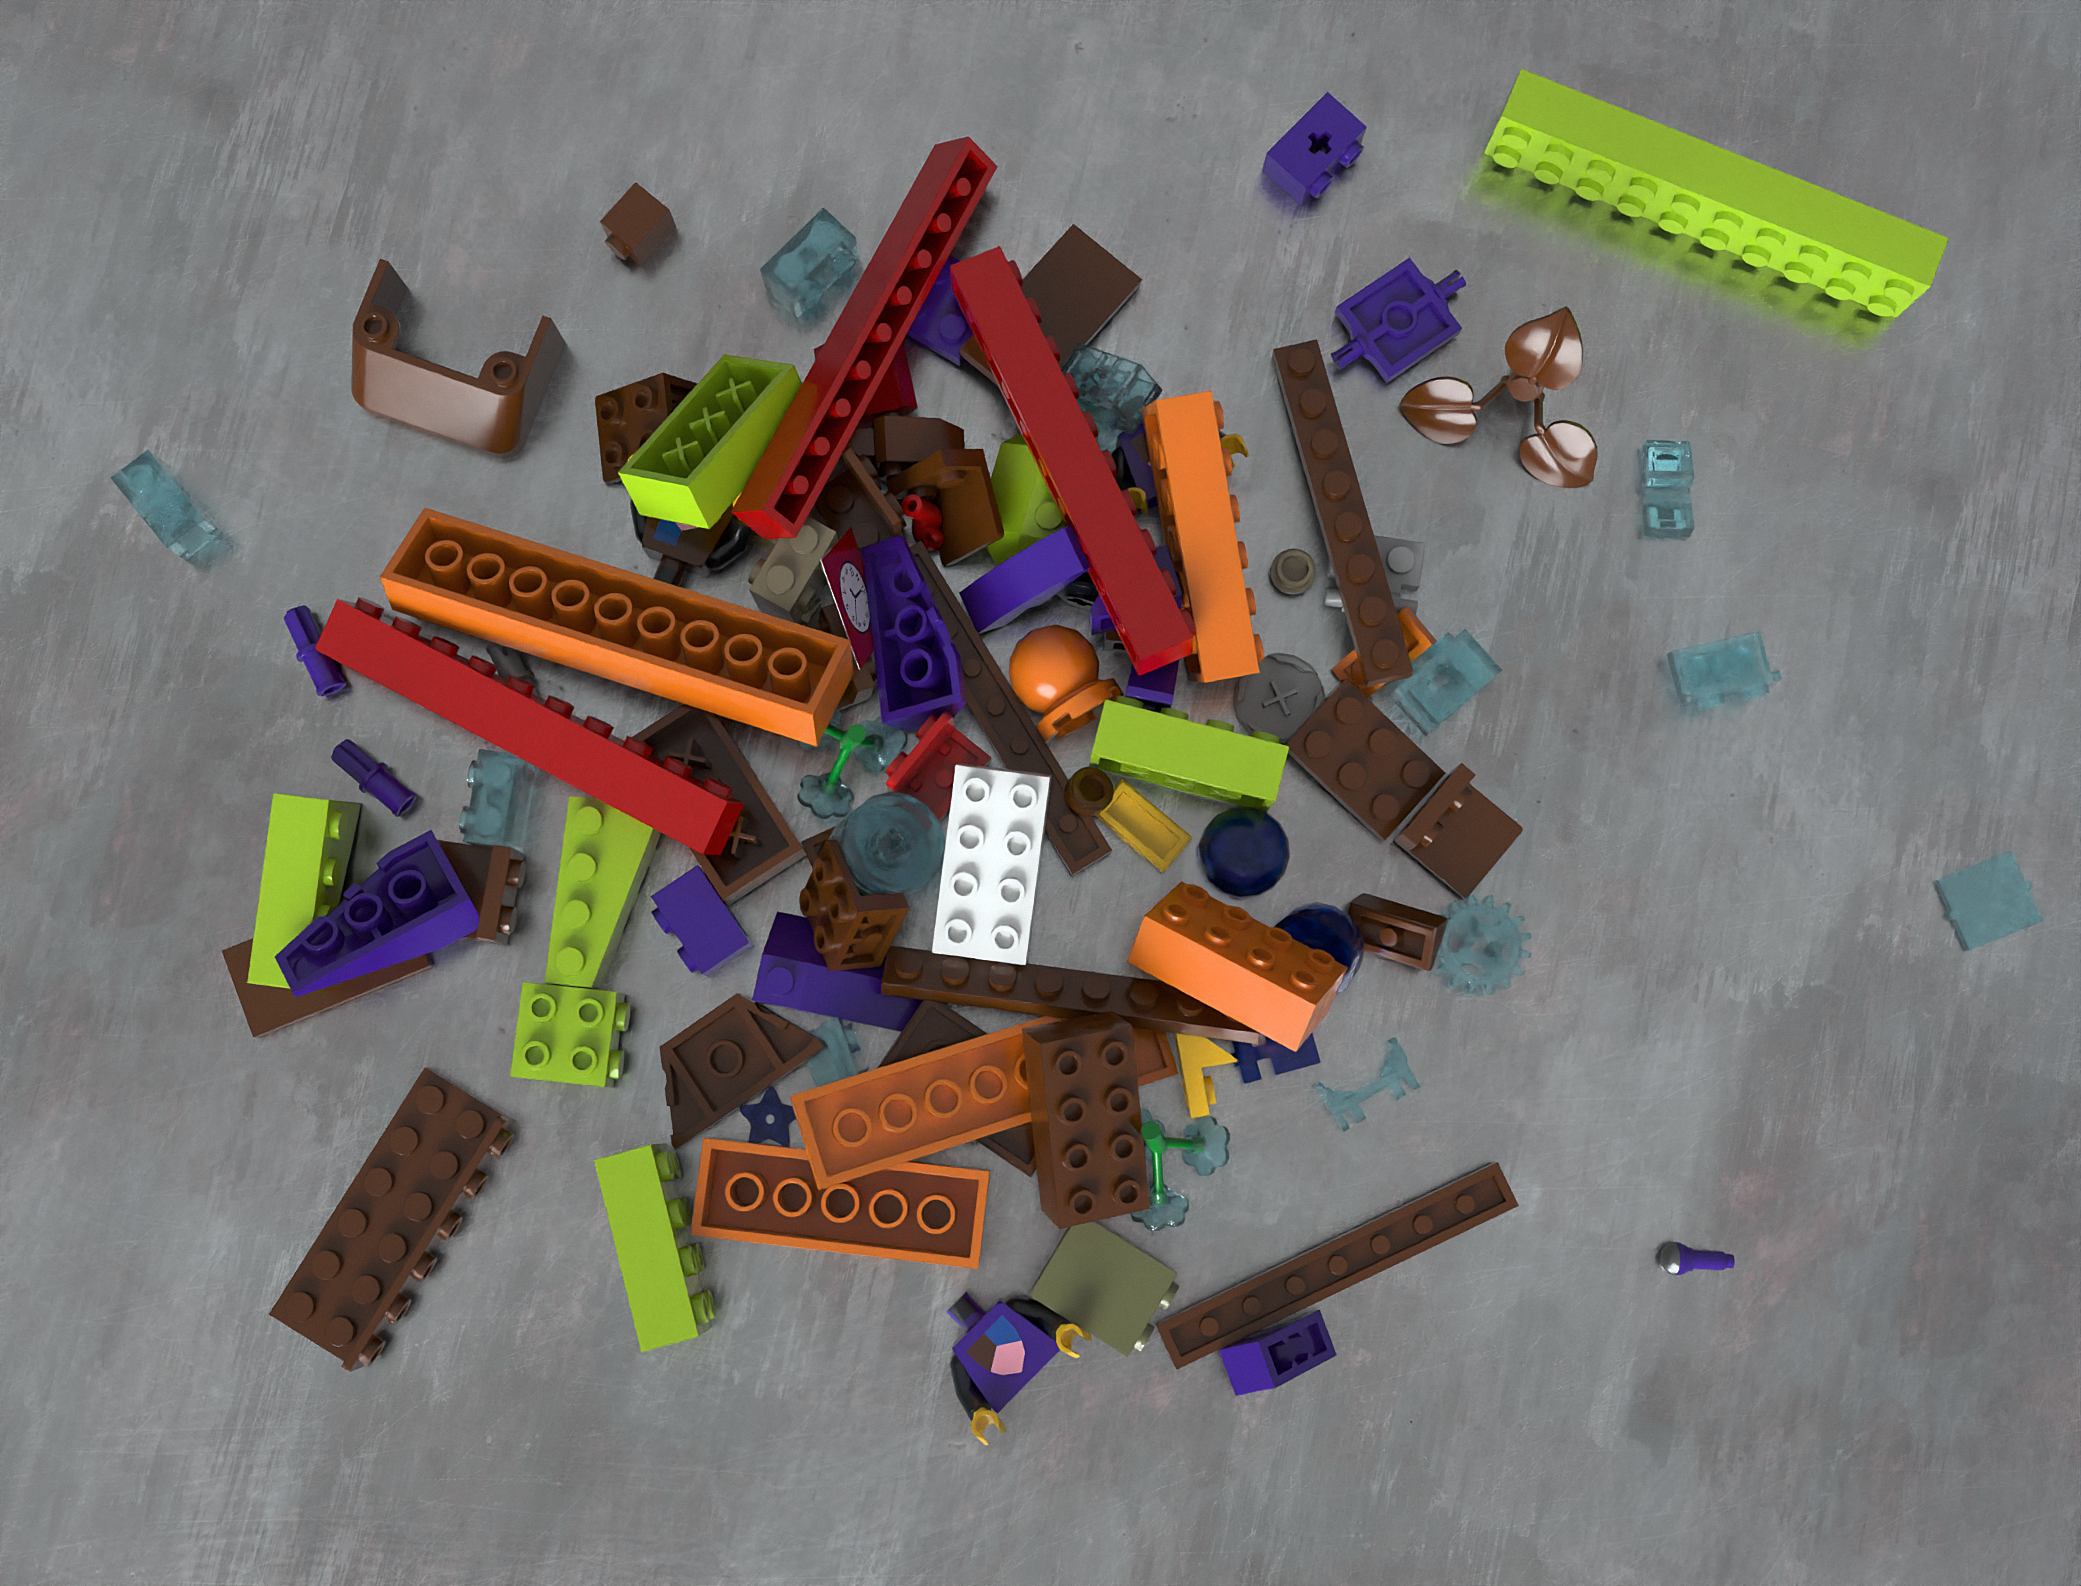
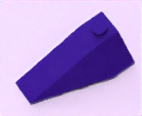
M899 535L862 547L882 723L908 732H915L920 729L931 715L939 718L946 711L954 718L966 704L961 657L905 537Z
M432 830L388 852L376 863L379 868L360 886L354 883L343 893L346 899L330 914L317 917L275 956L295 997L442 949L477 930L480 916Z
M777 911L762 953L752 998L753 1001L899 1032L903 1030L922 1002L921 999L881 994L886 957L880 967L829 972L822 953H819L815 947L814 933L808 918Z

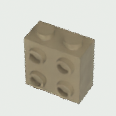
M808 516L796 538L772 539L771 542L775 546L766 560L760 558L754 565L748 578V583L752 584L749 591L759 610L768 615L803 625L804 621L809 624L814 620L823 602L819 596L828 582L821 559L839 540L836 531Z

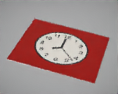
M850 527L821 559V563L860 670L874 650L864 565L852 528Z

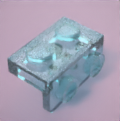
M1760 631L1673 650L1667 654L1680 706L1696 704L1698 711L1725 704L1724 697L1741 694L1742 701L1770 694L1769 686L1782 680L1780 670L1773 672L1770 670Z
M836 1017L820 1023L821 1027L808 1031L824 1040L828 1046L807 1060L816 1087L869 1071L868 1068L860 1070L855 1052L861 1051V1046L852 1024L844 1026L843 1020Z

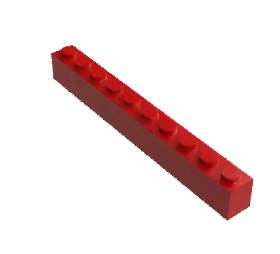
M969 136L934 145L733 507L731 513L763 539L797 537L998 166Z
M998 246L950 265L951 289L1066 527L1072 526L1089 563L1090 569H1088L1090 577L1138 676L1191 655L1193 636L1197 635L1193 619L1186 609L1180 611L1173 597L1176 595L1174 581L1166 568L1163 570L1159 569L1153 557L1157 554L1151 534L1146 528L1140 530L1134 518L1137 515L1134 500L1127 489L1120 490L1114 478L1117 476V468L1108 450L1101 452L1095 438L1098 437V431L1094 419L1089 411L1082 413L1076 399H1079L1076 383L1069 372L1066 374L1062 373L1057 363L1060 361V354L1056 342L1051 335L1044 336L1039 326L1042 323L1038 306L1032 297L1026 299L1020 288L1023 286V279L1014 260L1008 262L1001 247Z
M358 597L356 603L340 599L336 600L315 650L701 854L721 855L745 804L730 796L733 789L728 785L709 777L706 778L705 782L696 779L690 775L693 768L671 757H666L665 761H662L650 755L653 747L636 738L627 736L625 741L611 734L614 727L592 716H587L586 720H583L573 715L572 712L575 707L570 703L550 695L545 700L533 694L536 688L533 684L512 675L509 676L508 680L496 675L495 672L498 668L496 665L473 655L468 660L457 654L459 646L438 636H433L432 640H429L419 635L422 629L421 626L398 616L395 617L394 621L383 616L385 608L373 601Z

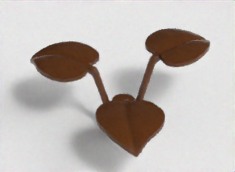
M1567 306L1544 317L1528 321L1511 333L1505 345V356L1509 367L1512 369L1511 374L1502 376L1500 382L1481 400L1473 402L1474 392L1468 382L1456 377L1446 376L1432 378L1416 385L1404 395L1399 404L1404 416L1424 436L1435 442L1453 444L1464 441L1475 431L1477 417L1474 411L1482 410L1504 389H1509L1515 399L1524 402L1533 400L1534 427L1537 434L1525 437L1519 447L1520 457L1526 469L1540 481L1558 487H1580L1588 485L1594 479L1598 452L1592 434L1581 424L1568 420L1555 421L1547 428L1543 424L1544 387L1551 390L1566 388L1577 379L1583 364V345L1580 331L1572 312Z

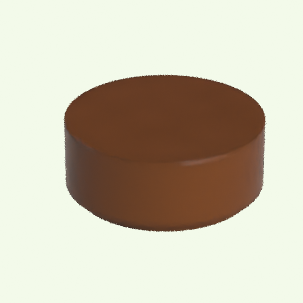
M1094 767L1079 769L1068 779L1065 785V798L1068 805L1075 812L1084 816L1099 814L1110 804L1114 794L1110 778L1102 770Z

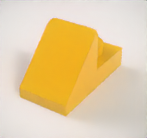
M1173 1033L1188 1118L1210 1115L1208 1105L1216 1104L1212 1077H1203L1202 1068L1238 1062V1060L1206 1037Z

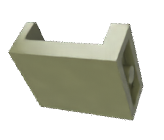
M1094 1221L1067 1228L1030 1289L1029 1296L1128 1357L1133 1348L1141 1351L1149 1340L1155 1327L1148 1322L1158 1306L1165 1310L1174 1298L1179 1285L1173 1282L1178 1273Z

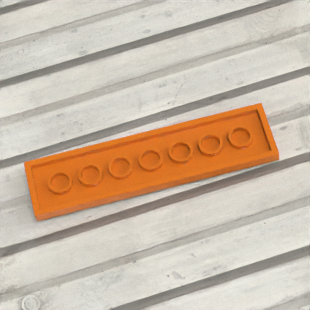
M1044 1016L791 1095L790 1100L818 1190L1031 1122L1022 1029L1068 1019ZM1133 1028L1138 1087L1179 1074L1166 1033L1163 1031Z

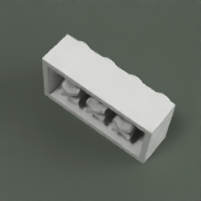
M959 763L955 766L932 953L1026 965L1030 949L1052 775Z

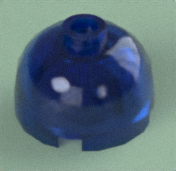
M1251 806L1232 807L1216 815L1202 831L1198 845V866L1206 882L1220 894L1229 897L1256 898L1272 890L1285 875L1290 860L1289 839L1280 822L1268 812Z
M1319 902L1303 904L1283 916L1274 926L1285 930L1294 940L1312 949H1319L1329 953L1335 961L1348 967L1336 995L1347 989L1361 968L1365 945L1360 929L1349 914L1336 906Z

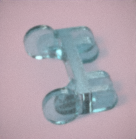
M1394 1037L1387 1041L1390 1051H1388V1060L1381 1075L1353 1092L1332 1090L1329 1087L1325 1088L1320 1081L1313 1085L1325 1107L1331 1111L1343 1132L1350 1129L1342 1113L1349 1110L1357 1124L1362 1122L1366 1117L1359 1103L1384 1088L1389 1087L1397 1100L1406 1096L1399 1082L1401 1078H1405L1413 1091L1420 1087L1407 1063L1408 1058L1403 1048Z

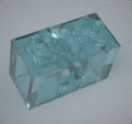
M1079 342L1061 367L1062 373L1066 374L1069 372L1076 383L1079 392V399H1076L1082 413L1089 411L1095 424L1108 432H1113L1116 428L1133 435L1143 421L1141 409L1157 400L1163 391L1142 364Z
M146 450L111 477L163 545L184 560L190 558L222 533L169 465L151 451Z
M1466 629L1455 638L1449 632L1441 637L1428 649L1433 657L1421 667L1415 661L1412 662V676L1396 680L1399 686L1390 695L1425 736L1430 734L1502 671L1500 666ZM1446 672L1451 679L1439 688L1434 680L1437 676Z

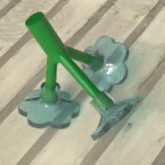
M836 709L818 746L828 747L836 738L840 740L841 751L831 772L821 774L820 776L808 774L802 778L800 782L801 789L797 795L800 804L811 808L812 813L821 819H828L832 815L839 818L847 816L850 811L849 803L853 798V793L850 788L841 784L842 779L840 775L851 751L856 758L863 760L868 771L879 773L885 767H888L907 745L908 740L905 731L883 724L881 716H879L875 721L864 720L859 725H852L845 732L838 728L842 723V715ZM797 740L798 746L803 750L811 751L817 747Z
M1140 1107L1142 1120L1141 1134L1144 1140L1145 1160L1152 1161L1153 1184L1149 1187L1148 1191L1150 1209L1131 1213V1218L1135 1222L1144 1223V1226L1151 1231H1159L1166 1226L1178 1227L1185 1222V1213L1189 1210V1200L1184 1196L1176 1195L1173 1189L1168 1188L1163 1183L1162 1154L1167 1150V1147L1184 1149L1183 1158L1185 1163L1189 1166H1194L1199 1175L1211 1176L1216 1167H1224L1228 1163L1229 1151L1226 1146L1230 1141V1133L1227 1127L1218 1125L1214 1117L1207 1115L1202 1116L1197 1124L1189 1125L1186 1128L1184 1139L1165 1137L1163 1123L1153 1119L1148 1109Z

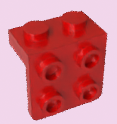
M946 711L939 718L931 715L916 733L915 737L919 739L918 744L908 755L904 751L899 753L885 772L889 776L886 786L891 797L933 831L950 811L955 766L959 763L987 766L992 760L991 756L955 728L953 716Z

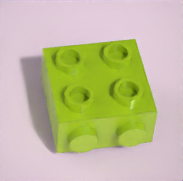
M523 982L510 1077L613 1087L614 1078H621L624 1067V1051L618 1050L620 1031H627L630 1020V1004L624 1003L625 994L615 991Z

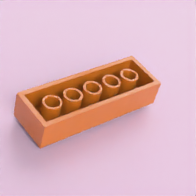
M1212 390L1155 400L1143 407L1141 412L1164 545L1168 547L1183 594L1181 610L1186 609L1190 613L1197 635L1193 636L1191 655L1184 657L1188 681L1207 683L1260 673L1258 662L1264 659L1263 645L1259 634H1253L1250 616L1256 614L1255 598L1250 587L1245 588L1242 572L1243 569L1248 568L1247 551L1243 541L1237 542L1234 523L1240 521V510L1235 494L1229 495L1226 476L1232 475L1231 457L1227 448H1221L1218 431L1224 428L1222 406L1219 401H1213Z
M713 1137L703 1138L690 1235L978 1269L990 1170L908 1161L818 1190L805 1148Z

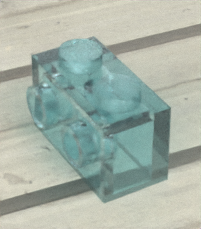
M823 207L759 269L765 289L798 318L807 308L809 309L816 305L825 294V291L838 278L845 276L854 267L859 258L856 237Z
M479 749L477 761L473 760L468 770L467 783L468 787L472 788L470 804L463 807L459 822L460 833L464 834V842L473 846L493 848V845L512 847L522 853L536 766L512 753Z

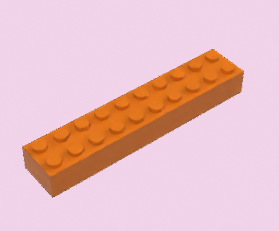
M425 507L380 575L384 590L394 611L814 746H818L854 674L851 641Z

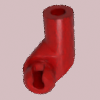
M914 494L906 496L902 501L901 507L905 515L912 518V535L916 542L922 541L927 551L938 549L944 542V535L939 530L942 523L941 511L934 503Z

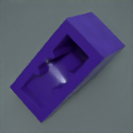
M1320 1310L1305 1313L1275 1327L1250 1334L1219 1350L1236 1396L1277 1388L1337 1356Z

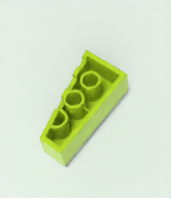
M273 793L247 983L290 988L275 956L317 917L327 916L338 906L361 803Z
M569 796L544 981L546 984L596 990L603 989L622 940V932L630 912L634 909L638 899L641 883L657 850L655 847L661 832L599 799Z

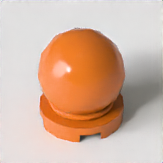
M1056 624L1037 628L1026 634L1016 643L1009 660V677L1015 695L1028 709L1043 714V719L1036 725V729L1046 744L1051 742L1054 736L1060 740L1096 719L1092 710L1104 703L1105 699L1115 701L1116 696L1124 695L1114 678L1104 681L1098 679L1100 662L1094 646L1078 630Z

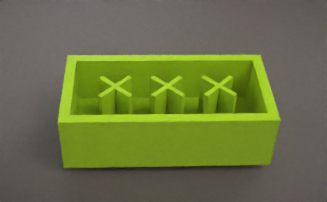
M724 354L618 472L639 514L710 529L745 488L800 389L802 382L795 366Z
M1116 696L1115 701L1105 699L1089 767L1267 813L1275 803L1289 746L1279 744L1280 738L1278 736L1260 731H1253L1252 736L1233 732V725L1219 720L1208 719L1206 725L1188 721L1189 715L1187 713L1172 708H1161L1160 713L1142 709L1143 703L1141 701L1125 696Z
M666 1143L650 1144L594 1160L641 1353L699 1337L712 1328L710 1319L716 1318V1310L710 1290H702L698 1272L704 1271V1262L698 1243L691 1244L687 1226L692 1224V1213L686 1196L679 1198L675 1179L681 1178V1170L675 1151L668 1152Z

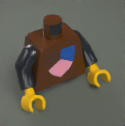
M636 450V451L629 457V459H630L638 450ZM741 493L710 529L640 515L631 499L630 509L636 538L642 543V548L649 557L660 561L653 579L679 587L685 571L702 577H708L712 570L722 569L744 553L753 530L731 513Z

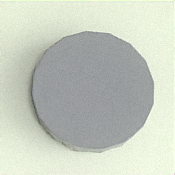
M1274 653L1267 655L1263 661L1258 662L1260 673L1240 676L1235 686L1233 704L1237 719L1247 733L1252 735L1253 731L1273 734L1280 738L1279 744L1283 745L1321 704L1326 695L1321 680L1312 665L1296 655Z

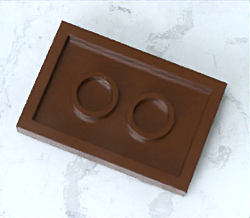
M1347 678L1343 679L1283 744L1289 746L1288 754L1380 841L1386 840L1446 774Z

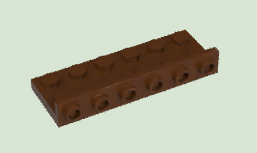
M425 1067L269 1315L344 1361L341 1367L348 1372L362 1368L363 1365L369 1367L379 1356L385 1345V1341L380 1338L390 1322L395 1325L407 1311L411 1299L406 1296L416 1280L422 1283L435 1266L437 1258L433 1256V1253L442 1239L448 1241L460 1226L463 1216L458 1213L468 1197L472 1200L475 1199L485 1186L489 1175L484 1173L492 1158L495 1156L499 1159L510 1146L514 1138V1134L510 1130L516 1120L433 1069Z

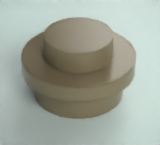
M1284 550L1273 560L1270 570L1271 579L1274 585L1284 593H1303L1311 587L1315 580V562L1303 550Z

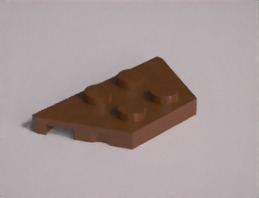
M736 993L661 1045L662 1070L666 1073L667 1080L665 1096L666 1104L670 1106L673 1135L670 1136L674 1149H680L828 1047L824 1040L743 994Z

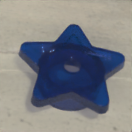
M773 1087L767 1089L760 1103L741 1106L740 1112L751 1125L748 1142L760 1143L771 1139L782 1146L789 1145L788 1125L796 1116L793 1106L782 1104ZM770 1114L775 1119L771 1124L766 1122V1117Z

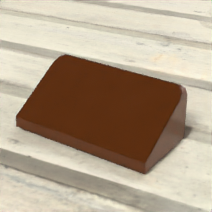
M1363 893L1350 902L1343 945L1430 971L1433 968L1442 942L1448 918Z

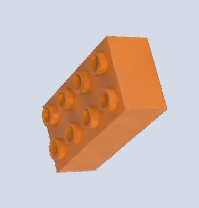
M1182 881L1144 915L1127 961L1295 1052L1329 1012L1348 968L1335 961L1329 953L1319 949H1312L1294 940L1285 930L1269 927L1252 918L1244 909L1237 906H1229L1209 896L1208 892L1202 887L1186 884Z

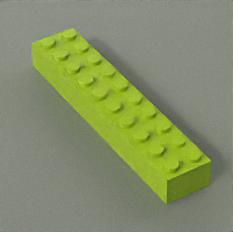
M1522 68L1502 107L1483 153L1493 157L1494 161L1499 165L1508 168H1521L1533 173L1538 180L1547 184L1558 183L1574 189L1584 199L1604 201L1616 206L1621 213L1627 216L1644 217L1658 223L1667 232L1687 234L1699 239L1704 246L1710 249L1727 250L1742 256V259L1750 265L1757 267L1767 266L1782 272L1790 281L1810 283L1825 289L1826 293L1833 298L1839 300L1850 299L1867 306L1868 310L1873 314L1883 317L1893 316L1897 318L1931 287L1949 240L1946 236Z

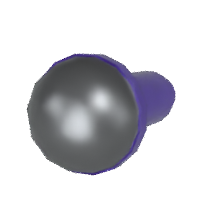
M1680 1242L1667 1244L1662 1249L1660 1256L1663 1268L1673 1275L1685 1274L1693 1269L1725 1270V1268H1733L1735 1264L1733 1254H1725L1723 1251L1693 1250L1691 1247H1687Z

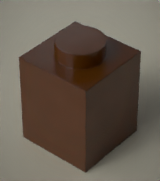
M636 182L600 221L607 236V239L604 241L606 245L621 259L625 260L630 256L640 265L649 258L676 227L670 210Z

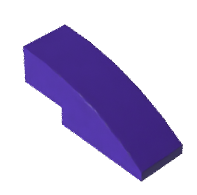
M1067 526L999 564L959 592L979 634L1005 626L1028 608L1043 604L1090 569V566L1072 526Z

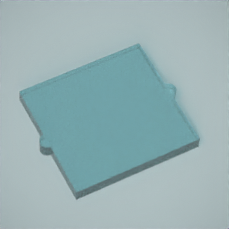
M2012 851L2005 852L1935 880L1949 911L1946 913V918L1953 920L1966 951L2043 921L2030 893L2032 884L2029 881H2025Z

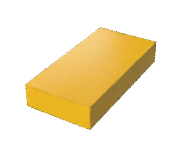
M1121 779L1115 786L1110 804L1099 814L1093 815L1162 874L1193 839L1190 834L1124 779Z

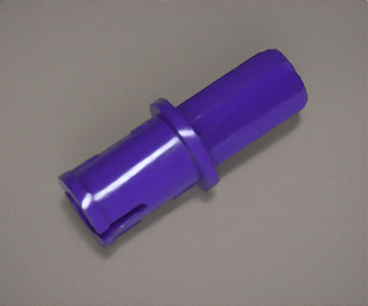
M302 605L288 610L284 616V621L299 651L296 654V658L299 662H304L316 687L317 695L327 696L343 689L346 686V682L342 678L334 659L315 650L321 632L310 608Z
M345 739L334 748L331 756L332 761L360 784L359 790L361 792H370L391 810L392 814L396 817L404 814L413 805L417 794L411 792L388 772L389 766L386 763H377L349 739Z

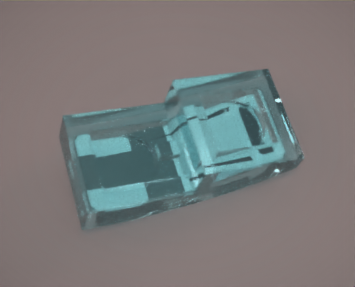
M1645 440L1643 444L1642 511L1645 536L1690 537L1695 528L1690 488L1695 480L1690 441Z

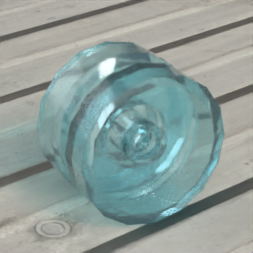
M887 792L872 796L840 821L829 840H837L860 896L874 893H904L905 898H907L936 877L944 860L945 837L939 820L926 804L908 794Z

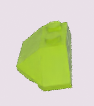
M1022 434L1002 442L991 476V482L1001 516L1004 537L986 547L996 566L1043 538L1066 527Z

